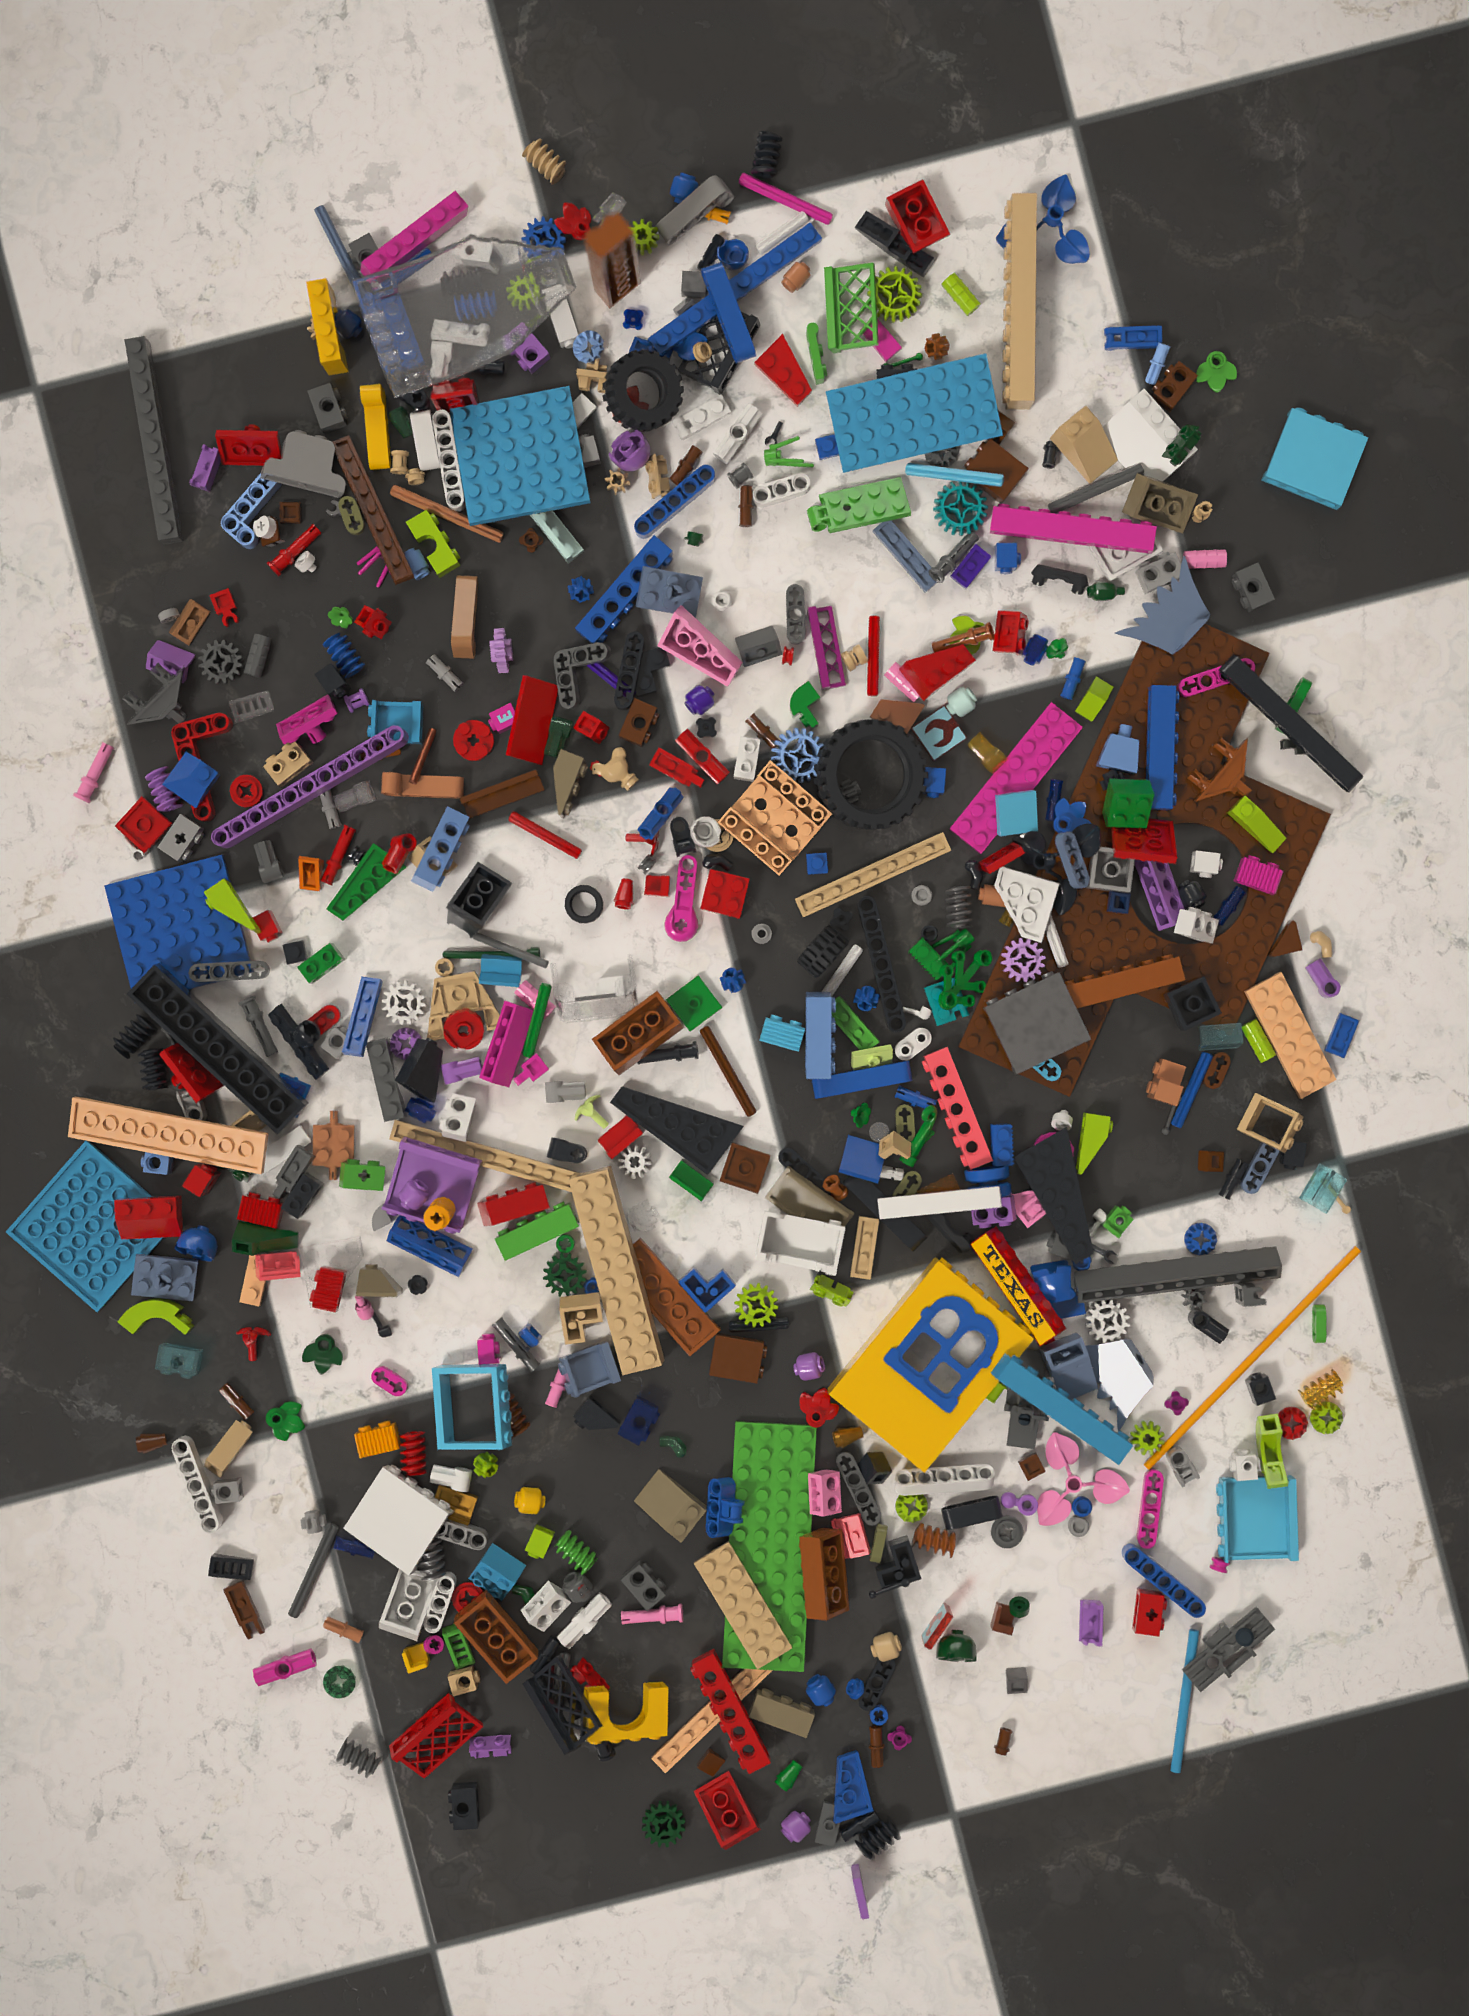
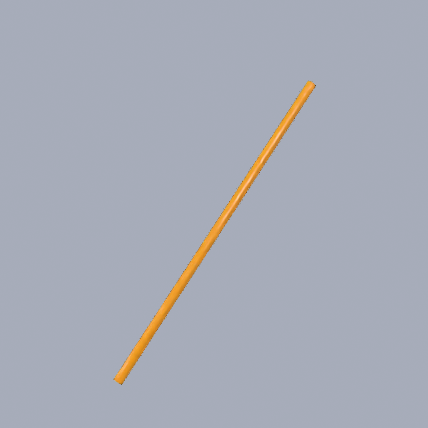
M1356 1246L1167 1439L1164 1445L1160 1447L1161 1450L1159 1452L1156 1451L1143 1464L1148 1470L1167 1453L1361 1253Z

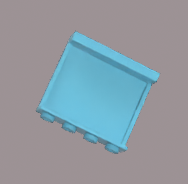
M1292 408L1287 414L1288 418L1268 469L1261 481L1337 510L1342 506L1368 437L1363 436L1364 434L1358 430L1350 431L1345 429V426L1340 423L1325 421L1326 419L1320 415L1312 416L1307 414V411L1302 408Z
M1287 1475L1288 1486L1267 1489L1264 1476H1258V1480L1237 1481L1233 1477L1219 1478V1484H1216V1494L1220 1499V1504H1217V1515L1220 1516L1217 1533L1218 1537H1221V1545H1218V1555L1225 1563H1228V1560L1288 1558L1290 1561H1299L1296 1478L1292 1475Z

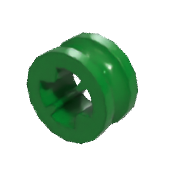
M568 1234L561 1235L556 1241V1247L562 1253L570 1252L575 1245L574 1238ZM567 1238L569 1239L568 1242H571V1246L563 1249L560 1241H564Z

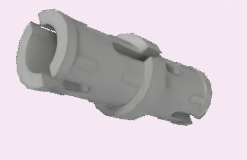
M436 654L432 655L430 658L436 664L429 659L426 661V664L438 674L440 680L443 679L456 692L459 688L454 682L460 687L464 683L451 671L452 669L446 666Z
M328 790L320 795L323 805L322 812H325L329 829H334L336 826H342L337 813L338 806L334 803L331 790Z

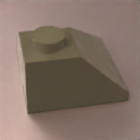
M365 1264V1267L359 1270L356 1296L398 1297L403 1293V1288L384 1268H378V1264Z

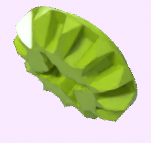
M1320 1402L1313 1407L1310 1414V1422L1316 1431L1322 1434H1333L1336 1430L1340 1429V1425L1343 1422L1342 1411L1332 1402ZM1329 1412V1416L1334 1418V1420H1328L1327 1424H1325V1421L1319 1416H1326Z
M923 1494L899 1495L895 1508L901 1519L905 1522L914 1523L922 1520L927 1514L928 1503ZM914 1500H915V1506H916L919 1510H917V1509L914 1510V1509H913V1510L908 1514L909 1508L906 1506V1504H907V1503L911 1504L912 1501L914 1502Z

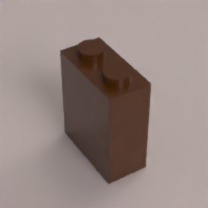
M990 438L987 443L983 441L976 450L978 452L977 456L974 459L970 457L964 468L970 471L1004 475V483L1001 487L976 484L1002 504L1029 468Z
M717 1333L709 1375L758 1383V1378L762 1379L764 1367L760 1366L761 1359H765L767 1353L764 1341Z

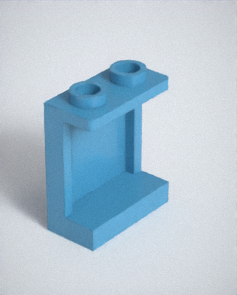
M372 700V705L368 707V716L371 717V725H368L367 729L368 737H373L390 726L397 725L408 733L409 740L407 744H422L423 703L421 701H413L411 703ZM401 732L394 734V741L400 739Z

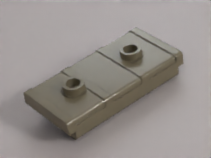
M787 1166L765 1196L768 1201L792 1216L829 1223L830 1219L842 1222L841 1226H846L854 1215L853 1211L843 1206L832 1196L794 1171L790 1166Z

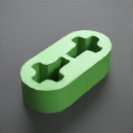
M1313 1305L1312 1339L1314 1343L1326 1342L1325 1305Z

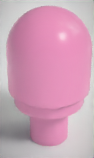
M355 1296L357 1301L355 1310L358 1317L362 1320L372 1318L374 1311L371 1303L364 1299L363 1296Z

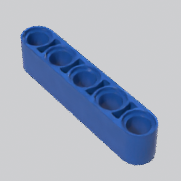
M719 262L702 268V278L735 363L756 357L753 342L723 264Z
M710 465L700 466L641 515L634 524L636 535L642 539L649 538L707 490L715 481L713 467ZM703 472H709L712 476L708 480H703L700 475ZM687 485H694L696 490L693 493H687L685 487ZM672 498H678L680 504L672 506L669 501ZM656 511H663L665 516L662 519H656L654 513ZM645 523L649 526L646 532L638 530L641 524Z
M909 1061L833 1074L831 1079H811L815 1099L913 1081Z
M1129 1543L1122 1548L1121 1554L1127 1564L1189 1615L1199 1618L1205 1614L1206 1606L1200 1597L1138 1546ZM1130 1551H1137L1135 1558H1127ZM1146 1564H1152L1153 1566L1150 1571H1143V1567ZM1168 1577L1166 1584H1159L1160 1578ZM1183 1589L1184 1594L1179 1598L1175 1597L1176 1591ZM1193 1603H1200L1197 1610H1191Z

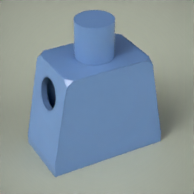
M1120 724L1118 735H1108L1097 761V767L1110 770L1116 769L1118 772L1132 775L1137 773L1139 740L1130 738L1132 726Z

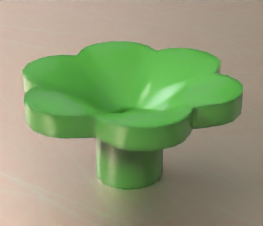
M333 607L332 611L328 612V617L335 626L347 628L353 622V618L345 607Z

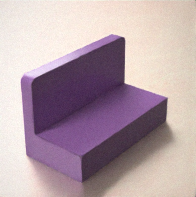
M158 640L147 653L146 669L151 670L153 667L155 668L157 663H160L168 673L175 675L184 666L182 683H184L187 679L188 667L194 660L195 654Z

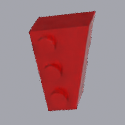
M964 644L908 660L899 670L922 700L925 701L968 669L976 660Z
M534 1182L524 1185L525 1189L518 1191L517 1188L505 1191L506 1195L498 1197V1194L486 1197L485 1201L478 1202L477 1205L483 1225L494 1226L550 1208L544 1186L537 1185Z

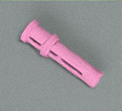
M102 742L86 777L83 776L81 778L82 783L77 793H74L73 796L90 804V797L94 789L99 786L97 781L114 747Z
M682 1604L672 1607L661 1605L659 1609H649L648 1611H621L622 1625L660 1621L662 1624H666L668 1621H679L682 1623L683 1606Z

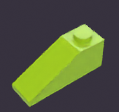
M1246 796L1241 797L1227 812L1271 853H1274L1286 839L1263 811Z
M222 879L204 891L207 897L205 901L212 910L219 911L257 934L261 933V930L229 881Z
M1083 1113L1076 1161L1077 1174L1084 1172L1107 1139L1108 1133L1112 1132L1113 1121H1110V1116Z

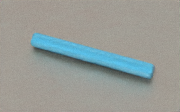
M908 463L905 468V474L911 476L999 487L1004 483V475L914 463Z

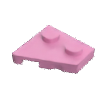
M1033 1190L1012 1194L1014 1195L1016 1215L1027 1228L1046 1214Z

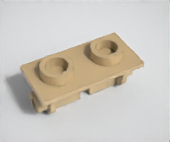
M653 454L649 457L645 468L649 474L648 489L652 499H655L659 495L664 497L670 492L669 478H661V475L668 474L666 459H664L663 455L656 456V454Z

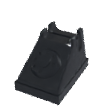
M477 862L447 904V924H454L467 932L470 938H473L483 928L510 889L512 882Z

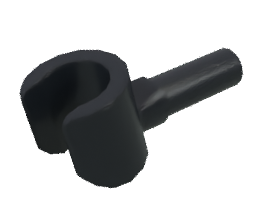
M778 421L772 435L765 439V445H767L769 439L775 440V444H777L776 438L783 425L781 421Z
M1092 1244L1094 1251L1104 1256V1259L1109 1264H1114L1111 1260H1108L1112 1254L1118 1257L1113 1250L1105 1251Z
M374 1312L372 1318L378 1327L379 1336L384 1338L391 1336L390 1326H382L381 1321Z

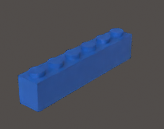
M1151 685L1148 688L1146 780H1150L1154 792L1151 810H1171L1176 805V793H1173V785L1177 783V773H1174V765H1177L1178 760L1177 752H1174L1175 744L1178 743V732H1175V724H1178L1179 713L1176 712V704L1179 703V691H1176V686Z

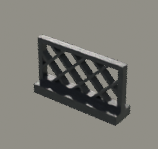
M741 312L751 340H753L761 326L759 319L752 314L749 316ZM715 317V321H709L701 327L698 333L704 335L708 342L720 338L722 347L712 350V355L724 352V360L714 364L711 355L712 365L701 368L699 361L695 359L698 370L692 372L685 369L687 364L692 361L683 360L678 368V372L722 395L739 363H735L729 346H724L722 337H725V335L720 332L718 325L720 322ZM716 325L718 334L707 337V328ZM713 369L715 376L709 382L703 378L702 373Z
M561 1655L555 1657L536 1675L523 1683L525 1690L564 1755L577 1750L582 1746L583 1742L603 1727ZM555 1664H558L561 1669L560 1675L554 1674ZM541 1676L548 1677V1686L545 1685ZM554 1679L560 1680L559 1690L553 1688ZM565 1682L570 1684L571 1693L565 1692ZM552 1693L559 1694L558 1704L552 1697ZM564 1696L571 1698L570 1707L563 1706ZM576 1700L581 1702L582 1711L575 1709ZM563 1710L570 1712L569 1722L564 1717ZM575 1714L581 1716V1725L574 1724ZM586 1718H590L593 1722L594 1727L592 1729L586 1727ZM574 1728L580 1730L579 1740L573 1732Z

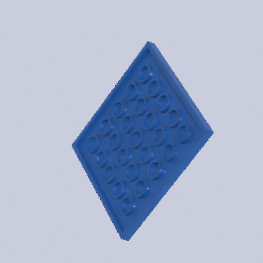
M224 855L104 885L131 988L154 964L158 963L189 990L220 982H195L191 980L189 969L194 964L251 961L242 925L219 911L212 910L205 901L207 897L204 891L222 879L230 882ZM248 964L250 972H254L253 968H250L251 964ZM237 965L234 969L235 975L238 977L243 976L245 968L242 965ZM217 966L214 969V975L217 978H221L225 973L224 968L221 966ZM198 967L197 971H194V975H197L198 979H200V975L205 974L209 975L208 979L211 978L209 971H201L200 967Z

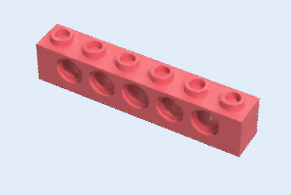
M948 1047L924 1055L923 1067L926 1073L930 1072L932 1079L929 1081L933 1091H938L940 1098L937 1101L940 1109H945L948 1117L945 1118L948 1128H952L955 1136L952 1139L956 1148L960 1147L963 1155H960L963 1166H968L972 1170L992 1162L993 1159ZM940 1065L946 1068V1074L943 1077L936 1075V1068ZM947 1084H951L954 1088V1092L950 1096H946L943 1092V1088ZM955 1103H959L962 1108L961 1112L957 1115L951 1112V1106ZM962 1122H967L969 1125V1130L966 1133L959 1132L958 1127ZM970 1141H974L977 1145L974 1152H968L966 1149V1145Z

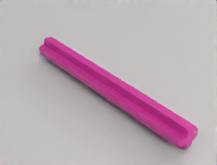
M742 173L740 176V185L798 212L804 211L807 216L826 225L830 224L833 217L832 213L746 173Z

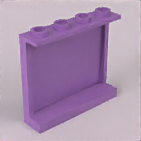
M404 1136L400 1141L398 1148L400 1151L382 1210H385L389 1215L405 1216L407 1220L412 1222H424V1213L433 1200L438 1197H446L453 1201L456 1211L444 1230L452 1234L460 1233L465 1222L482 1160ZM418 1179L428 1186L429 1197L419 1210H407L400 1204L399 1192L409 1180L415 1181Z

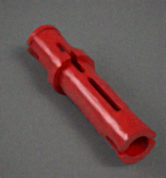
M344 825L332 856L326 862L328 865L320 881L331 886L333 885L338 870L342 868L341 863L356 829Z

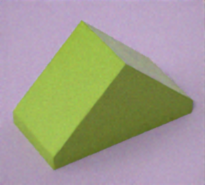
M1096 676L1075 712L1092 722L1107 701L1113 686Z

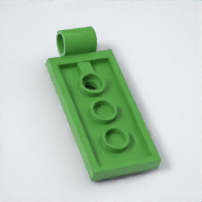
M901 477L819 494L822 506H812L807 510L812 531H822L828 525L829 533L911 516V509ZM850 506L851 509L846 511L843 507Z

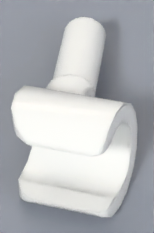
M126 836L122 838L132 852L131 857L134 861H139L135 857L136 852H140L143 857L145 856V853L137 849Z
M922 1006L920 1012L903 1007V1012L914 1014L924 1020L928 1019L932 1013L930 1009Z
M1100 1208L1093 1214L1097 1221L1090 1231V1237L1092 1238L1100 1224L1106 1220V1213Z

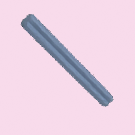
M323 205L316 207L314 211L357 297L368 296V292Z

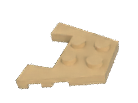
M476 971L434 979L427 1038L434 1041L445 1039L442 1018L448 1017L452 1012L462 1010L463 1008H468L473 1012L483 1010L487 1031L495 1030L500 1014L483 984H479V977Z

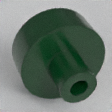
M1017 1596L1010 1600L1009 1612L1011 1615L1022 1618L1029 1614L1030 1603L1026 1598Z

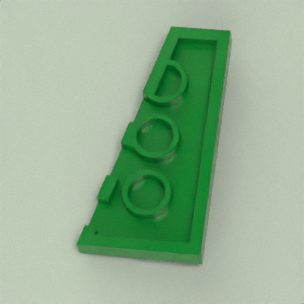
M373 843L326 910L342 921L345 920L407 866L403 864L396 874L384 869L382 862L387 852Z

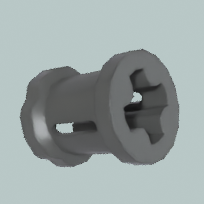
M744 462L734 472L727 473L729 480L736 489L746 480L754 478Z

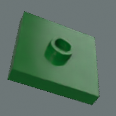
M699 975L666 999L690 1032L722 1009V1006Z

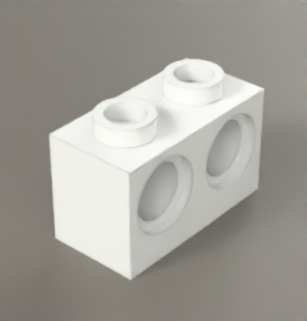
M740 736L734 779L754 782L760 739Z
M1197 908L1180 909L1174 933L1213 944L1219 920L1212 918L1211 913Z
M452 1093L451 1099L447 1098L444 1108L447 1111L446 1117L441 1118L439 1129L442 1130V1137L463 1142L467 1141L476 1108L475 1098ZM458 1104L465 1106V1109L462 1111H457L454 1108ZM453 1123L460 1125L457 1130H451L449 1126Z
M548 1581L521 1609V1612L529 1624L544 1632L571 1604V1601L563 1589Z

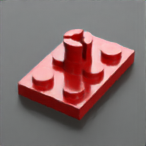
M253 424L246 425L244 430H216L215 437L222 465L264 466L269 458L280 459L282 449L278 431H260V428Z
M179 1043L164 1049L159 1054L174 1073L171 1078L172 1084L175 1087L178 1085V1089L185 1088L196 1103L224 1087L214 1075Z

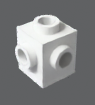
M1250 1449L1237 1450L1238 1453H1232V1459H1229L1230 1471H1233V1478L1237 1481L1258 1480L1257 1470L1260 1469L1259 1457L1250 1452Z

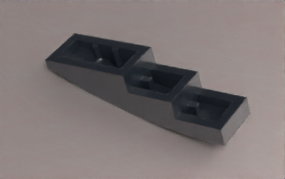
M865 211L855 226V229L872 243L922 277L926 275L935 261L934 257L923 250L913 254L898 229L868 211Z

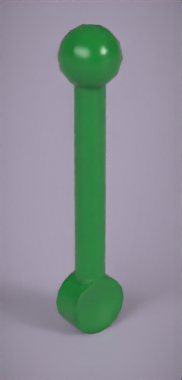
M917 353L914 357L892 364L884 363L883 365H893V367L915 360L921 361L923 355Z

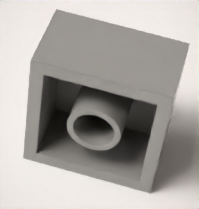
M1100 847L1099 851L1090 857L1088 869L1090 880L1086 888L1129 893L1131 891L1135 859L1114 857L1113 848Z

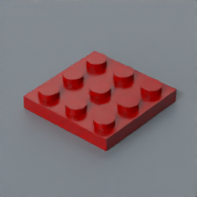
M1149 819L1147 828L1111 827L1114 857L1176 864L1177 851L1173 821Z

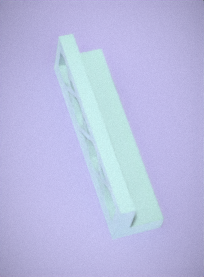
M553 510L530 515L568 564L584 552L583 548Z

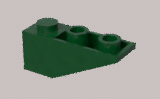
M238 1221L232 1237V1252L254 1256L298 1248L299 1233Z

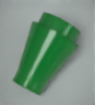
M793 1760L776 1775L777 1778L774 1782L787 1792L793 1788L803 1767Z

